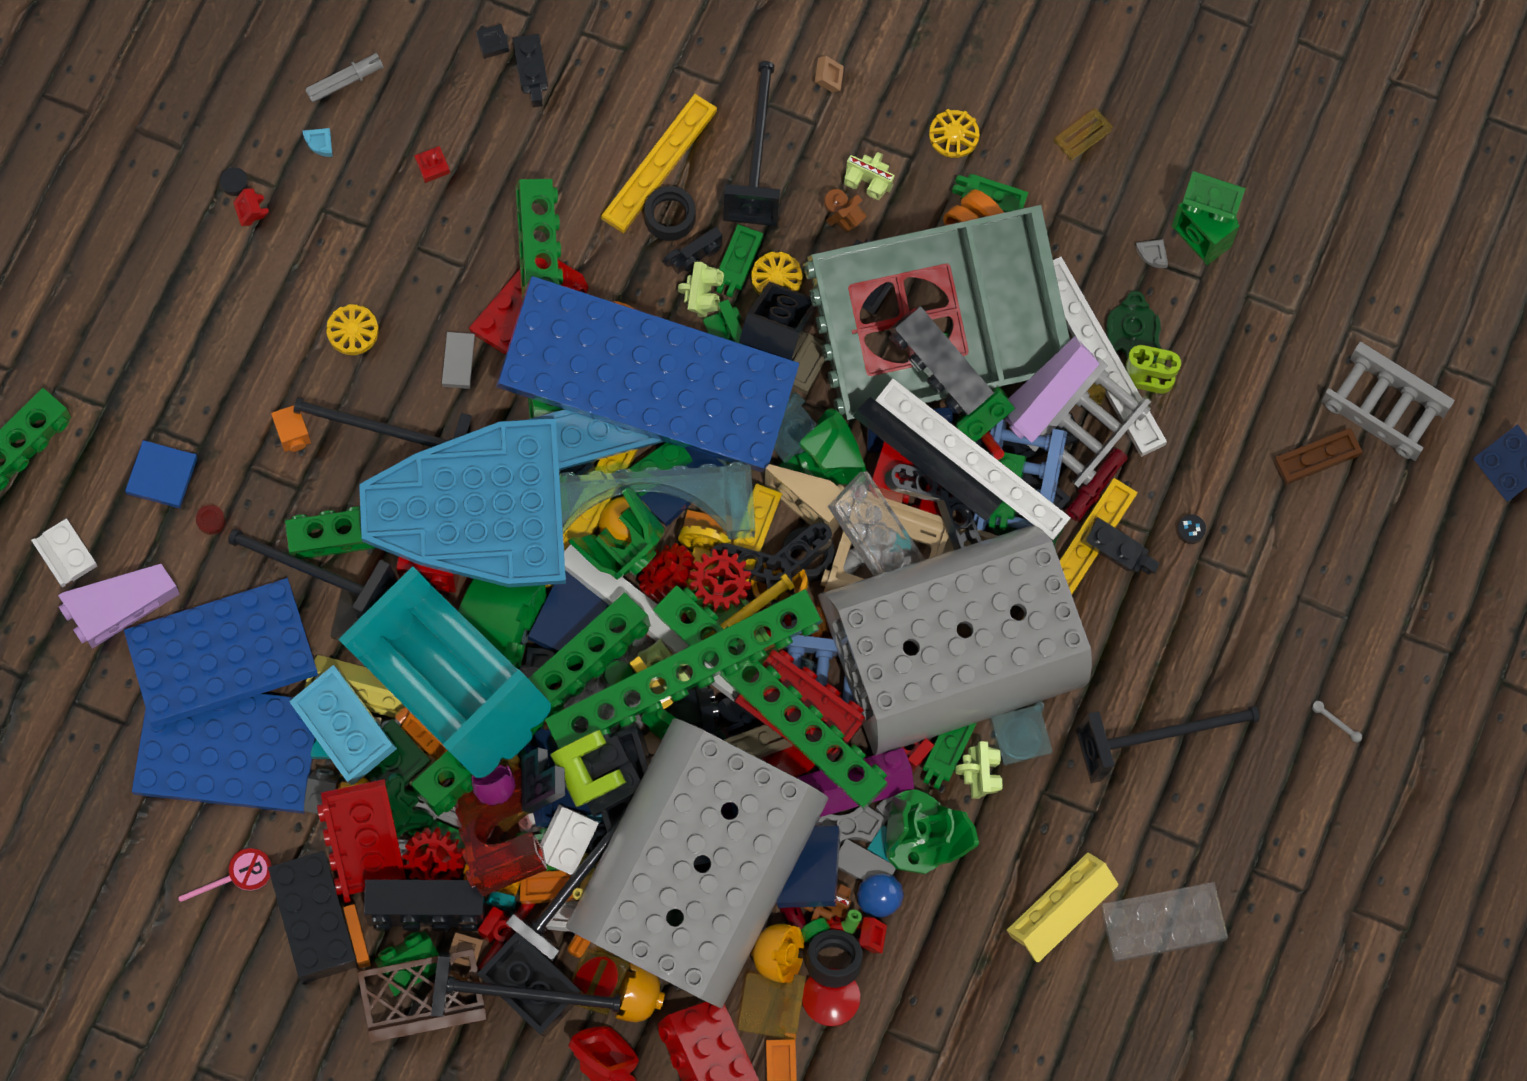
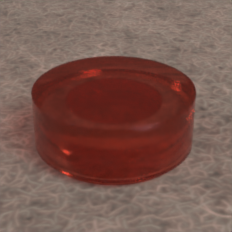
M207 505L197 512L196 523L201 532L207 535H214L223 529L225 517L220 508L214 505Z

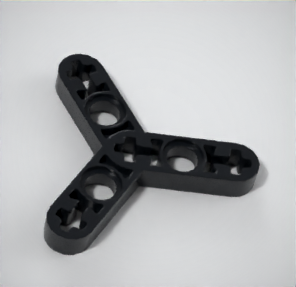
M981 439L975 442L991 455V452ZM899 464L886 471L885 483L890 490L938 504L954 550L965 547V541H970L971 545L981 542L970 508L955 496H948L947 491H937V488L943 487L922 470L909 465ZM899 473V477L903 479H911L910 481L899 483V479L895 477V474ZM920 477L925 478L929 483L927 492L919 487L918 481ZM954 510L962 514L963 522L961 525L953 520ZM966 528V532L959 534V530Z
M819 522L808 527L774 556L728 543H719L712 550L716 549L718 555H722L724 549L728 550V557H732L737 553L739 556L737 559L738 563L748 559L756 560L758 566L755 569H743V571H751L749 579L765 583L769 589L781 580L780 577L783 574H786L793 583L792 578L824 553L832 545L833 538L831 528L827 524ZM815 534L820 536L824 534L825 539L821 540L818 538L815 540ZM795 549H803L806 552V556L801 560H795L790 555ZM766 563L767 569L764 568V573H762L764 567L763 564ZM729 567L732 573L736 574V572L731 567ZM778 567L782 569V573L773 576L772 571H776ZM794 588L791 591L789 589L786 590L791 596L795 594ZM773 599L771 606L778 603V601ZM789 614L792 621L791 626H786L783 617L782 625L785 629H792L796 626L797 616L795 614Z

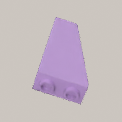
M1076 337L1072 338L1009 398L1016 409L1008 414L1005 420L1011 425V430L1020 439L1025 436L1031 443L1036 440L1100 364L1095 356Z
M158 564L66 591L58 596L63 603L59 606L62 614L67 621L73 619L78 626L73 629L82 644L87 641L93 649L180 594L162 564Z

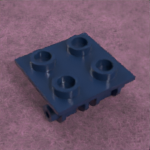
M1517 424L1473 458L1507 502L1527 488V435Z

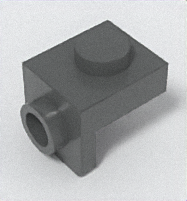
M329 769L313 771L307 781L304 811L318 814L317 805L322 804L321 792L337 789L341 781L340 775L334 774V771Z

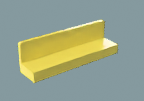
M317 655L314 659L318 676L306 679L305 688L334 665L339 669L370 712L396 718L395 715L405 707L366 667Z
M1087 853L1007 929V932L1011 938L1026 947L1036 962H1040L1118 887V883L1105 862Z

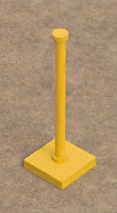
M783 574L779 582L720 624V626L725 629L727 626L730 627L752 616L787 589L791 591L795 588L794 584L786 574ZM712 630L702 640L716 634V632ZM639 656L629 662L635 673L648 668ZM663 678L654 681L652 689L655 694H662L664 692L662 685L665 684ZM669 699L661 703L662 709L667 708L673 701Z

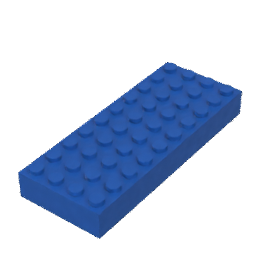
M532 276L526 288L496 388L763 473L766 471V467L771 460L799 363Z

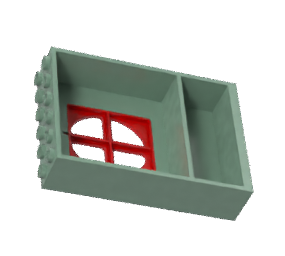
M1041 205L807 256L808 262L804 263L806 278L812 279L814 288L810 290L811 302L813 306H818L820 317L815 318L818 333H823L826 344L821 345L825 361L830 362L831 371L827 372L830 388L836 389L837 398L833 399L834 408L843 416L844 420L854 419L853 415L869 397L876 401L892 379H895L924 403L946 398L942 392L936 393L926 382V379L929 378L924 371H917L909 360L906 363H894L884 360L875 355L866 346L864 341L867 334L890 329L910 311L904 288V280L908 277L927 280L938 286L948 298L947 306L925 312L932 320L942 317H950L952 319L953 328L948 339L990 388L1029 380L1070 341ZM885 282H891L895 289L899 315L896 318L863 324L860 321V311L866 298Z

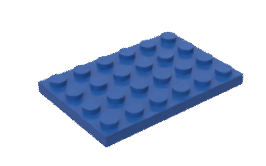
M288 578L124 630L152 728L318 676Z
M258 694L156 728H152L147 711L145 710L132 793L133 795L305 814L304 801L307 781L311 775L313 762L311 750L316 738L289 702L294 697Z

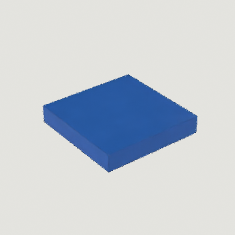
M143 440L125 490L126 494L180 509L197 461V455Z

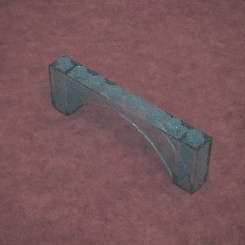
M733 462L721 467H716L714 464H704L699 468L674 466L671 470H660L656 467H650L640 472L620 469L615 471V473L604 474L602 471H591L587 475H575L569 472L559 474L563 534L584 512L604 500L623 494L622 491L625 488H630L635 492H658L672 495L695 505L721 526L726 532L728 539L755 538L751 465H744L742 462Z

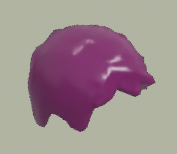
M499 765L490 774L482 778H476L472 775L473 792L483 804L497 805L506 802L512 796L515 789V778L509 766L503 767Z

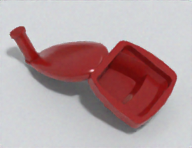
M608 1026L592 1027L578 1032L571 1038L568 1046L580 1061V1071L591 1081H637L630 1073L637 1066L639 1059L629 1044L612 1028Z

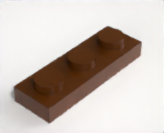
M1349 428L1277 456L1274 462L1285 485L1361 456L1362 450L1352 429Z

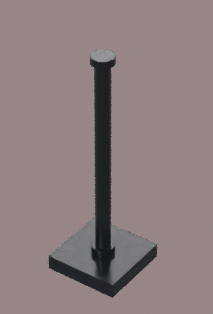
M760 62L758 67L760 82L748 186L725 184L723 221L777 226L780 189L759 187L771 74L774 73L775 65L772 62Z
M297 397L294 406L295 414L302 412L429 447L440 445L472 432V415L464 413L460 414L454 437L446 440L304 401V398Z
M234 529L228 539L229 544L233 546H243L357 595L358 598L352 608L358 619L398 581L391 565L382 560L379 561L366 585L363 586L243 535V532L239 529Z
M1254 705L1249 706L1248 710L1110 739H1107L1101 715L1098 711L1088 713L1076 729L1090 782L1096 783L1101 782L1115 766L1111 750L1247 721L1256 723L1259 722V711Z
M625 811L536 920L532 919L529 922L513 908L505 917L507 925L551 960L559 952L558 944L544 934L546 932L545 927L572 895L573 890L581 884L601 859Z
M441 952L438 955L431 1016H444L448 994H453V991L607 1008L619 1013L621 995L615 994V997L455 980V976H450L453 953Z

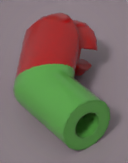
M850 910L844 921H841L838 916H835L834 920L831 917V920L827 919L830 926L829 929L853 934L861 921L862 915L858 910Z

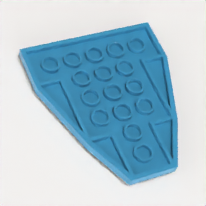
M556 418L497 422L416 453L359 484L362 542L421 566L505 587L566 584Z

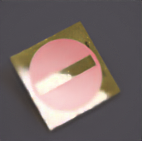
M586 949L572 977V981L585 994L615 997L630 962ZM575 1005L607 1016L610 1011L607 1008Z

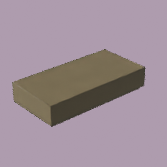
M808 334L793 360L799 363L793 388L805 394H808L826 362L821 347L822 344H826L825 341L811 334Z

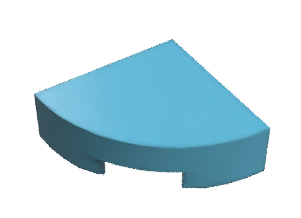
M330 128L303 131L304 140L313 152L321 156L333 157Z

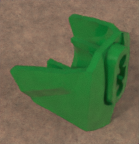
M832 408L824 412L818 419V426L799 442L800 447L778 466L830 480L836 486L839 484L857 487L868 483L867 472L858 443L843 416Z
M625 488L622 491L630 507L619 516V519L630 530L631 542L616 539L607 527L598 536L591 534L584 537H572L568 541L596 569L610 574L616 580L628 573H631L633 576L637 575L657 554L654 549L665 529L636 495L635 491L630 488Z
M907 790L893 797L888 819L885 849L888 861L897 870L926 874L939 865L957 860L978 846L979 840L976 828L966 812L942 806L932 796L919 790ZM908 855L912 859V864L908 860Z

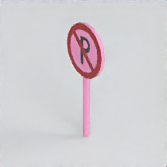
M243 849L231 859L228 869L229 876L180 896L178 900L180 902L230 881L242 890L252 891L260 889L271 878L268 867L272 866L271 860L259 849Z

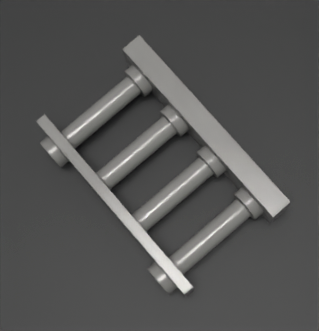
M1360 341L1350 358L1354 362V368L1337 393L1328 389L1321 402L1332 413L1343 415L1394 447L1402 457L1411 458L1416 461L1423 450V447L1417 444L1434 416L1439 415L1444 418L1455 400ZM1369 371L1377 376L1378 381L1361 407H1358L1346 398L1363 372ZM1393 386L1401 391L1402 396L1386 420L1382 422L1369 413L1386 388ZM1417 401L1426 410L1408 437L1393 428L1410 402Z
M1100 357L1096 358L1100 363L1039 435L1047 437L1048 434L1051 435L1053 429L1057 426L1060 428L1064 427L1096 453L1084 466L1064 449L1062 462L1077 474L1073 480L1077 487L1082 483L1087 485L1096 474L1093 469L1136 419L1141 421L1151 409L1148 406L1151 402L1148 397L1144 396L1138 402L1107 376L1108 372L1105 369L1108 365ZM1093 383L1102 385L1132 410L1122 423L1118 422L1088 397L1090 394L1087 390ZM1075 404L1079 407L1082 405L1114 432L1103 445L1071 419L1072 415L1069 414V411ZM1028 445L1035 452L1039 448L1037 446Z

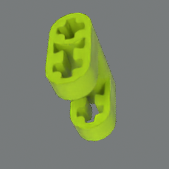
M1137 345L1131 349L1125 369L1137 389L1164 394L1169 392L1175 383V376L1181 367V359L1172 351ZM1154 356L1157 357L1156 364L1153 363ZM1166 360L1171 361V368L1164 365ZM1148 375L1151 376L1150 382H1146ZM1157 378H1163L1167 381L1164 385L1159 384L1160 381Z
M600 730L550 754L556 766L565 768L566 788L576 807L584 805L626 783L620 769L593 781L581 758L606 744Z

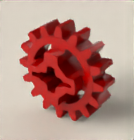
M674 543L671 548L665 545L661 553L658 550L655 551L657 553L655 557L641 570L644 574L638 577V580L641 582L639 587L651 600L655 598L657 601H661L663 596L666 597L676 585L679 588L688 585L687 580L691 570L694 569L693 561L695 557L684 545L679 546L677 543Z
M714 549L710 558L704 553L701 556L702 563L694 562L693 568L696 571H691L689 578L695 581L690 583L689 588L690 590H697L695 596L698 599H704L702 607L705 608L710 603L713 605L714 612L717 611L718 606H722L724 611L727 612L730 604L736 608L739 606L740 601L738 598L746 599L748 594L745 590L750 589L751 582L745 580L750 578L751 571H743L747 563L746 561L738 563L737 553L732 557H728V550L724 549L722 555H718L716 549ZM713 564H718V565H717L715 568H713L712 570L706 569L707 567H709V566H711V565H713ZM729 567H731L736 572V574H733ZM718 576L723 577V585L717 584ZM704 587H707L712 593V595L709 594ZM728 591L734 592L728 597H723Z
M428 827L421 834L416 832L405 845L406 850L402 855V858L408 860L404 864V869L412 870L409 878L417 877L419 880H457V878H460L464 871L462 868L467 862L466 859L461 858L465 853V848H457L460 840L457 838L452 841L450 839V831L442 835L439 827L433 833H431ZM429 843L428 847L422 846L421 849L419 848L421 845Z

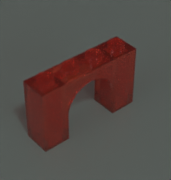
M520 769L512 772L515 778V789L512 796L503 804H483L473 791L465 792L457 799L459 807L455 808L458 820L462 824V828H459V834L465 844V849L462 850V853L469 866L466 876L471 887L476 886L482 896L547 870L544 850L532 831L500 844H486L489 834L500 822L523 812L522 771Z

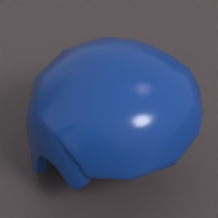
M873 874L868 876L860 883L857 891L859 907L863 912L872 917L882 918L893 914L901 906L904 897L902 884L890 874Z

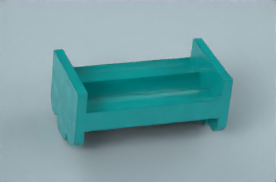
M413 566L338 639L476 778H482L490 774L497 767L502 757L512 759L531 741L532 733L530 729L543 722L551 710V703L534 684L433 588Z

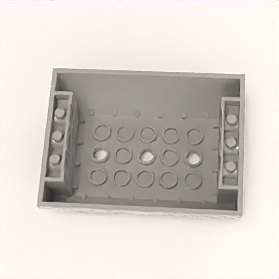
M1034 525L818 595L854 701L864 710L862 713L865 716L863 726L873 755L899 749L923 741L925 738L929 739L1085 687L1090 680L1092 668L1091 647L1055 547L1049 536L1042 529ZM1012 606H1019L1024 610L1023 620L1017 621L1011 617L1010 609ZM965 623L971 628V636L969 638H962L958 635V624ZM905 641H913L917 645L918 652L916 655L909 656L903 651Z
M673 718L565 928L694 996L722 1008L829 798L807 783L696 726ZM727 802L734 803L738 809L736 817L731 820L725 819L721 814V807ZM700 855H705L710 860V868L704 873L697 872L693 865L695 858ZM671 909H679L683 914V921L678 926H671L666 921V915Z

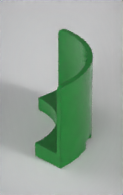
M474 579L462 600L458 612L520 670L525 645L520 644L525 630H531L536 617L542 610L546 602L545 585L505 587Z

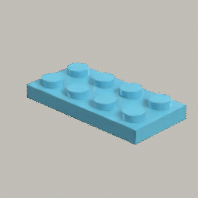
M334 665L289 701L350 785L359 781L397 749L348 681Z

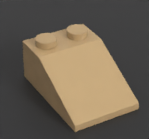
M771 464L766 467L765 487L782 493L780 500L808 525L811 526L819 522L825 523L831 528L833 534L848 518L852 499L850 498V493L842 485L838 484L836 486L830 480Z

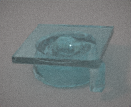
M798 393L791 394V399L787 403L774 446V450L785 463L795 454L805 451L799 446V442L818 426L801 404L805 403V400Z
M1037 701L1035 706L991 717L1004 766L1053 753L1042 716L1044 710V703L1042 701Z

